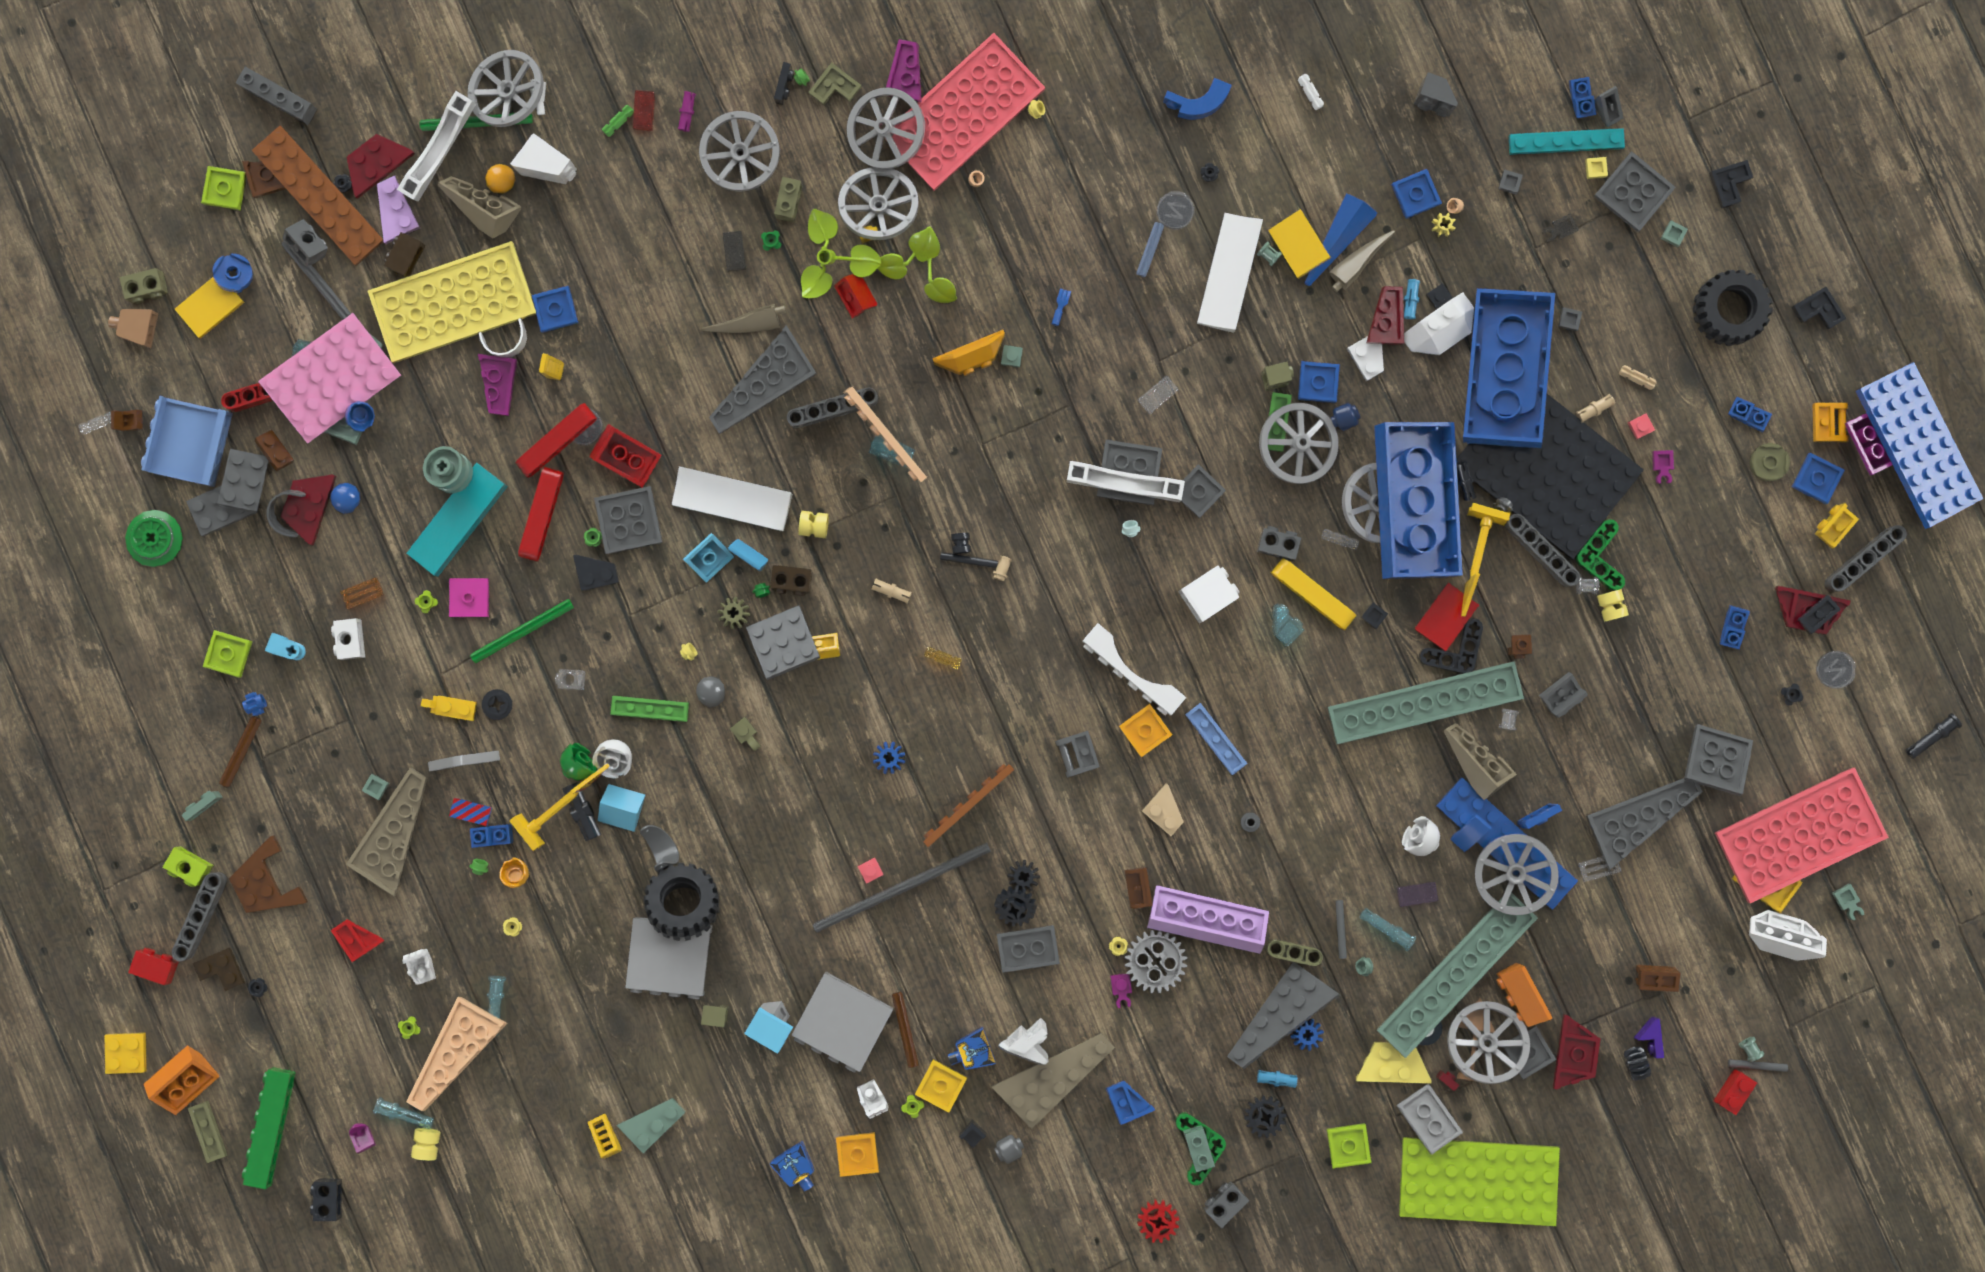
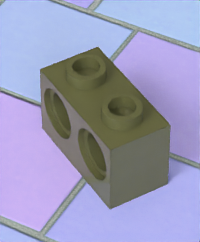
M782 177L774 212L776 219L795 223L803 188L800 180Z
M158 268L119 277L124 299L132 304L143 303L145 299L149 298L160 299L163 297L162 295L168 294L164 273ZM156 281V287L151 289V283ZM138 285V291L133 294L132 289Z
M1288 361L1267 366L1263 369L1261 376L1265 391L1285 387L1290 384L1292 377H1294L1292 366L1288 365Z

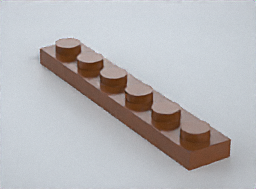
M1003 764L995 771L997 775L993 779L988 777L981 784L983 788L980 791L974 790L967 796L969 800L964 805L959 803L953 809L954 814L950 818L946 815L938 822L940 827L935 831L933 828L924 835L926 839L923 842L926 846L929 847L1014 771L1010 764L1007 766Z

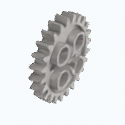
M1151 930L1150 936L1143 932V939L1137 936L1136 940L1138 943L1131 942L1130 944L1133 946V949L1127 948L1130 956H1125L1124 958L1129 960V963L1124 966L1130 967L1131 970L1126 974H1133L1130 981L1137 980L1136 987L1142 984L1143 991L1150 987V993H1153L1155 988H1157L1158 993H1161L1163 987L1167 992L1169 991V984L1174 988L1176 987L1175 980L1181 982L1178 975H1185L1181 968L1187 967L1186 964L1182 963L1187 957L1181 956L1185 949L1179 950L1178 947L1181 945V942L1175 944V936L1168 939V932L1164 936H1162L1161 931H1158L1157 935H1155L1154 931ZM1154 943L1162 945L1163 950L1161 953L1153 951ZM1146 947L1149 949L1150 953L1155 959H1160L1158 963L1162 967V969L1167 973L1166 976L1162 974L1161 970L1157 965L1153 966L1151 964L1153 962V959L1145 951ZM1140 954L1147 957L1145 965H1140L1137 961V957ZM1167 958L1174 961L1172 969H1167L1164 965ZM1151 970H1156L1159 974V978L1156 981L1149 978Z

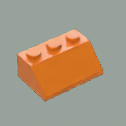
M1515 963L1496 973L1498 976L1496 981L1501 990L1505 989L1508 995L1505 997L1511 1007L1514 1006L1519 1021H1523L1525 1026L1530 1027L1552 1019L1525 966Z
M187 1045L144 1083V1087L149 1100L177 1115L220 1076L201 1053Z

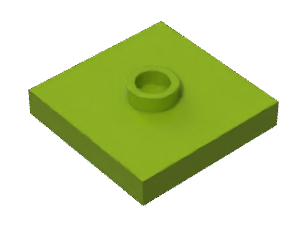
M208 166L201 203L203 205L241 211L247 178L246 173Z
M214 630L203 667L241 678L253 641Z
M1365 1123L1326 1129L1332 1168L1371 1163Z

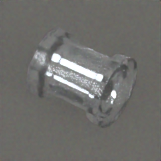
M1580 577V581L1576 584L1577 594L1582 592L1598 594L1599 579L1597 577L1593 579H1582Z
M1502 709V724L1499 725V728L1516 731L1515 723L1519 711Z

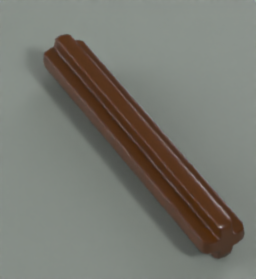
M255 716L250 718L219 781L220 785L230 787L262 722L260 718Z
M895 992L892 994L907 1064L909 1068L917 1067L918 1059L902 992Z

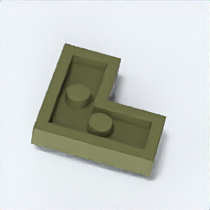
M831 62L808 93L822 105H825L835 91L851 102L862 88V85Z

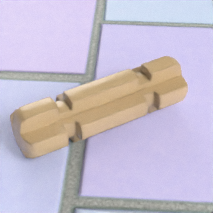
M1626 365L1622 366L1619 375L1625 378L1628 377L1629 380L1641 386L1645 385L1644 387L1652 390L1657 382L1651 377L1647 378L1648 376L1643 373L1631 370Z

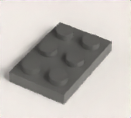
M230 449L218 505L254 513L258 512L269 463L266 456Z
M221 486L186 501L197 528L203 537L256 513L218 505Z
M1054 925L997 934L1002 972L1060 964Z

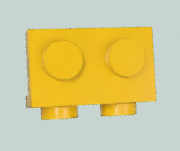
M1846 503L1836 504L1829 511L1831 515L1817 525L1818 530L1815 532V535L1832 549L1839 544L1859 520L1847 509L1848 505Z

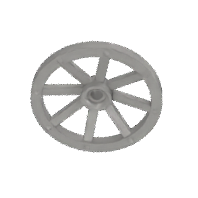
M504 50L487 57L475 69L468 85V98L477 103L473 109L474 114L484 123L495 127H507L524 120L533 112L541 99L544 86L541 69L530 56L516 50ZM510 59L524 61L512 81ZM500 61H503L505 80L502 81L488 70ZM531 67L535 81L519 85L525 73ZM484 74L498 85L497 89L477 88ZM534 88L531 98L527 103L518 96L520 92ZM477 96H499L482 110L477 102ZM515 100L523 108L509 116L511 101ZM504 102L501 118L487 115Z
M879 88L865 94L854 105L847 123V137L855 155L864 163L879 169H892L907 163L920 149L925 135V119L920 106L907 93L895 88ZM893 96L883 117L876 98ZM900 98L905 100L913 109L891 119ZM869 102L877 118L876 121L859 116L861 110ZM916 116V135L895 128V125ZM856 122L874 127L872 131L856 140ZM883 124H885L886 126H885V128L882 130L881 127H882ZM893 134L914 141L903 155H901L892 138ZM878 135L871 159L863 153L860 146ZM884 138H886L896 159L879 161Z
M733 111L717 117L708 125L700 141L699 155L706 174L714 183L730 191L742 192L761 186L773 175L779 162L780 148L777 136L767 121L750 112ZM737 119L749 120L755 123L744 143L741 142ZM728 121L732 123L735 138L734 144L715 131L719 126ZM762 127L769 135L771 142L748 148L758 130ZM710 137H714L730 149V151L707 154V145ZM772 149V158L768 167L750 156V154ZM739 151L744 152L741 156H738L737 154ZM732 158L719 176L713 172L708 163V160ZM745 162L751 163L764 171V173L757 179L748 182ZM739 163L742 183L725 181L726 176Z
M870 167L856 172L844 183L838 198L839 213L847 228L856 235L870 240H886L900 235L914 222L918 212V194L911 180L903 173L895 169ZM876 176L893 178L883 196L879 195ZM870 177L874 196H868L856 187L855 184ZM899 182L905 186L910 194L888 201ZM851 190L869 205H845L849 191ZM912 201L911 209L907 216L889 209ZM847 212L869 213L856 224ZM884 215L901 221V223L887 230ZM877 216L881 231L865 229L864 227Z
M1293 403L1277 409L1267 418L1260 433L1259 448L1266 467L1276 477L1289 483L1303 484L1319 479L1332 467L1338 452V435L1331 419L1322 410L1306 403ZM1297 410L1298 434L1280 418L1281 415ZM1303 411L1309 412L1319 419L1306 434L1304 432ZM1276 422L1292 438L1268 439L1273 423ZM1324 424L1330 442L1311 440L1310 438ZM1300 440H1303V446L1300 445ZM1268 445H1290L1291 448L1274 463L1269 454ZM1310 446L1330 448L1328 457L1323 465L1310 449ZM1297 452L1295 476L1289 475L1278 468ZM1305 452L1318 470L1311 475L1301 477Z
M1372 463L1357 469L1350 476L1343 490L1342 508L1348 525L1359 537L1369 542L1381 543L1380 536L1371 534L1376 514L1379 518L1378 494L1373 470H1377V465ZM1365 473H1367L1371 496L1355 485L1358 479ZM1352 491L1367 501V504L1352 509ZM1370 510L1365 529H1363L1354 515Z
M1509 834L1493 840L1482 850L1476 862L1475 880L1480 895L1491 907L1505 914L1524 915L1537 911L1552 898L1558 884V867L1553 854L1542 842L1528 835ZM1522 842L1527 844L1517 863H1515L1507 843ZM1502 846L1509 866L1487 859V857L1493 850ZM1533 846L1540 850L1547 858L1545 861L1523 866ZM1484 864L1506 872L1483 883L1482 869ZM1550 866V884L1548 885L1526 873ZM1518 870L1520 873L1518 875H1514L1513 871ZM1509 880L1501 902L1496 901L1486 890ZM1524 880L1546 890L1544 895L1534 903H1531L1523 883ZM1515 884H1518L1526 906L1512 907L1506 905Z
M1486 1001L1467 1006L1457 1014L1448 1031L1447 1044L1452 1061L1465 1076L1479 1083L1498 1084L1513 1078L1526 1064L1530 1052V1038L1524 1022L1519 1021L1518 1015L1513 1010L1499 1003ZM1477 1010H1483V1035L1466 1017L1468 1014ZM1490 1010L1500 1012L1508 1017L1493 1034L1490 1033ZM1461 1021L1478 1040L1456 1039L1457 1028ZM1513 1022L1519 1031L1521 1040L1498 1041L1497 1037ZM1484 1041L1489 1043V1047L1484 1045ZM1456 1046L1478 1047V1050L1464 1063L1458 1054ZM1522 1046L1517 1064L1497 1049V1047ZM1482 1053L1485 1054L1487 1076L1478 1074L1469 1068ZM1491 1053L1510 1067L1511 1070L1505 1074L1494 1076Z

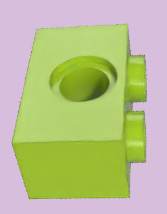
M179 846L173 848L163 868L168 870L167 874L170 876L180 877L184 879L186 885L194 887L201 886L204 878L210 873L214 865ZM186 863L190 865L189 873L184 870Z

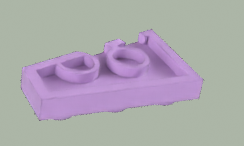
M395 176L377 184L385 244L392 242L397 235L399 236L400 232L409 234L420 228L405 195L397 190L399 182Z

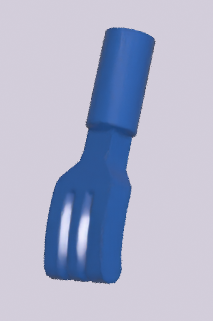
M1060 288L1056 301L1058 308L1055 310L1052 325L1059 326L1063 313L1062 309L1068 304L1071 291Z

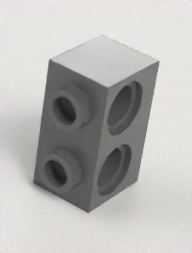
M1268 526L1267 529L1263 528L1257 552L1295 561L1301 537H1298L1297 533L1292 531H1286V533L1278 532L1279 529ZM1266 536L1274 537V545L1270 546L1265 542ZM1286 540H1290L1293 543L1292 550L1285 549L1284 542Z
M1232 1181L1228 1184L1225 1182L1218 1189L1219 1193L1215 1197L1211 1196L1204 1203L1205 1212L1221 1228L1249 1202L1248 1198ZM1228 1193H1237L1236 1199L1232 1201L1228 1200ZM1222 1206V1213L1214 1214V1207Z

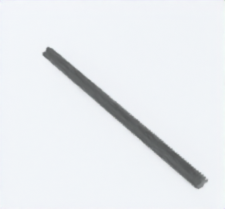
M986 842L984 846L983 844L979 847L977 846L973 851L971 849V852H964L960 857L957 856L951 859V861H947V863L944 862L940 866L934 867V869L931 868L929 871L923 872V874L920 873L918 876L910 878V880L907 879V881L905 880V882L903 881L899 885L896 884L897 886L894 885V887L892 886V888L890 887L886 891L883 890V892L881 891V893L879 892V894L877 893L873 897L870 896V898L864 899V902L859 901V903L853 904V907L851 906L849 909L846 907V909H842V912L840 911L838 914L833 913L831 917L829 915V918H824L820 922L818 920V923H814L813 927L818 933L825 928H829L836 923L882 903L884 900L886 901L895 897V895L897 896V894L906 892L910 888L917 887L921 883L923 884L930 879L932 880V878L934 879V877L936 878L945 872L947 873L958 866L982 856V854L985 855L991 852Z

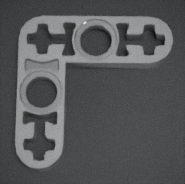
M491 751L428 762L429 772L499 761L500 755L499 751Z

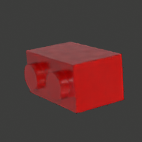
M145 947L135 952L128 973L162 985H168L172 983L179 961L173 960V957L168 954H162V956L155 954V950Z
M1734 1069L1713 1102L1728 1112L1737 1115L1757 1082Z

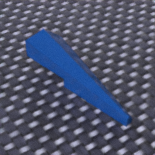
M1346 193L1322 243L1331 258L1309 272L1304 282L1305 285L1310 286L1376 217L1377 212L1364 201Z

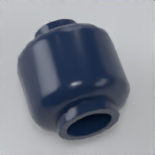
M1350 403L1336 407L1333 410L1334 416L1331 417L1334 427L1339 426L1342 431L1357 426L1359 419H1361L1357 407Z

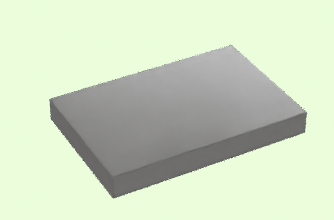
M1429 1083L1396 1105L1430 1155L1463 1133Z

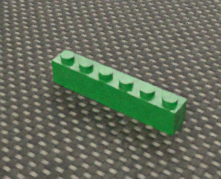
M272 1067L264 1073L263 1083L265 1084L258 1099L260 1107L254 1117L256 1125L250 1135L252 1144L246 1154V1159L248 1160L247 1167L242 1172L243 1185L267 1189L272 1185L295 1079V1071Z

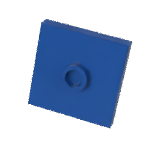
M1427 169L1391 184L1406 219L1442 204Z
M569 286L532 295L542 333L579 323Z
M1301 361L1298 400L1336 403L1340 364Z
M1808 453L1792 488L1826 505L1829 503L1845 470L1812 453Z
M1549 803L1517 820V824L1520 828L1529 829L1535 825L1548 821V818L1561 812L1562 809L1559 804Z

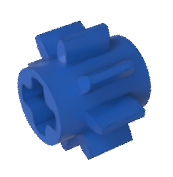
M256 692L245 695L246 700L242 702V705L248 715L252 713L253 716H258L264 713L263 708L267 707V703L262 694L257 695Z

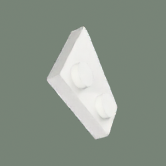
M1368 336L1347 348L1365 381L1384 371L1382 344H1367Z

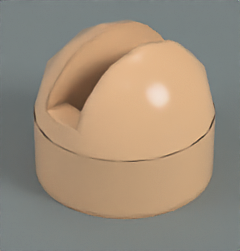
M973 171L968 178L970 185L973 187L981 186L984 182L983 173Z
M1451 198L1447 203V210L1450 213H1460L1464 208L1463 201L1458 198Z

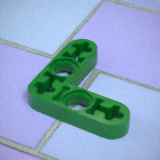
M1608 519L1602 522L1576 555V562L1608 589L1616 591L1624 587L1625 578L1599 557L1619 529L1616 521ZM1611 524L1613 532H1607L1605 537L1601 535L1607 529L1605 525ZM1594 538H1599L1602 541V546L1599 549L1592 545ZM1590 550L1596 552V554L1590 553L1588 556L1589 562H1582L1583 557L1581 555L1587 554ZM1597 565H1603L1605 567V573L1603 575H1598L1596 573L1595 569ZM1608 575L1613 579L1618 578L1619 585L1613 586V581L1610 578L1606 580L1604 578Z
M1186 1112L1180 1113L1176 1117L1177 1127L1181 1131L1190 1129L1187 1125L1181 1126L1180 1119H1185L1186 1117H1188V1122L1191 1125L1194 1122L1197 1123L1193 1128L1202 1125L1206 1130V1139L1210 1150L1214 1146L1212 1141L1221 1139V1147L1216 1146L1214 1152L1217 1154L1214 1156L1211 1152L1215 1164L1226 1147L1225 1139ZM1192 1163L1187 1171V1179L1192 1185H1200L1212 1168L1206 1169L1205 1172L1203 1170L1200 1171V1179L1193 1181L1191 1173H1196V1170Z

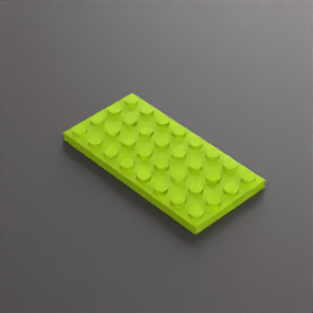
M1403 1137L1399 1216L1556 1226L1560 1148L1554 1146L1452 1140L1430 1155L1419 1138Z

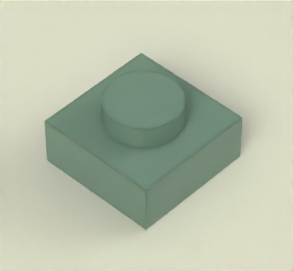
M1669 221L1661 239L1679 247L1688 229L1673 221Z
M1004 345L1001 365L1020 368L1023 348Z
M371 774L362 791L380 800L390 783Z

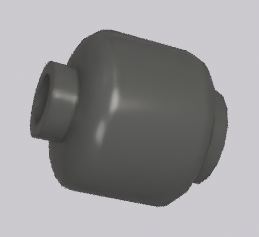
M1010 1134L997 1141L994 1150L1001 1162L1004 1161L1006 1164H1010L1022 1157L1021 1149L1024 1148V1145L1020 1138L1016 1139Z

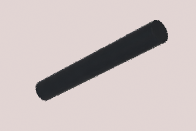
M941 552L940 560L997 568L998 564L996 560Z

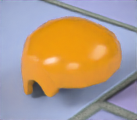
M502 164L492 166L487 171L485 177L486 185L493 193L508 192L515 183L513 170L509 166Z
M514 857L509 861H505L500 870V880L505 886L510 888L522 886L529 877V869L526 864Z

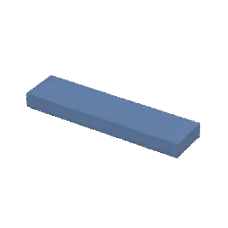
M1201 703L1185 714L1231 775H1234L1247 765V762Z

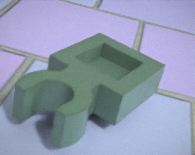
M1847 884L1832 892L1840 909H1847V916L1850 920H1856L1853 916L1856 910L1859 915H1864L1863 909L1856 905V903L1860 902V899L1851 884Z

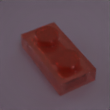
M635 90L634 130L653 131L654 91Z

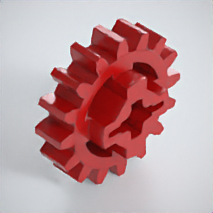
M1154 1199V1204L1152 1205L1150 1202H1147V1208L1141 1207L1143 1214L1137 1215L1138 1218L1142 1219L1137 1222L1138 1226H1143L1140 1229V1233L1146 1232L1145 1239L1151 1236L1153 1243L1156 1239L1163 1243V1238L1169 1241L1170 1234L1176 1235L1173 1229L1179 1228V1225L1175 1223L1179 1221V1216H1174L1177 1210H1171L1172 1204L1169 1203L1166 1206L1163 1199L1160 1204L1156 1199ZM1154 1209H1157V1210H1156L1155 1212H1153L1152 1214L1149 1213L1150 1211H1152V1210H1154ZM1165 1211L1170 1214L1171 1220L1165 1217ZM1158 1217H1161L1162 1222H1159V1224L1156 1225L1154 1220H1157ZM1145 1222L1151 1224L1152 1232L1146 1227ZM1163 1229H1167L1165 1232L1160 1233Z

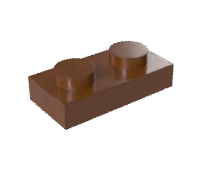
M273 430L255 438V443L276 472L293 463V458Z

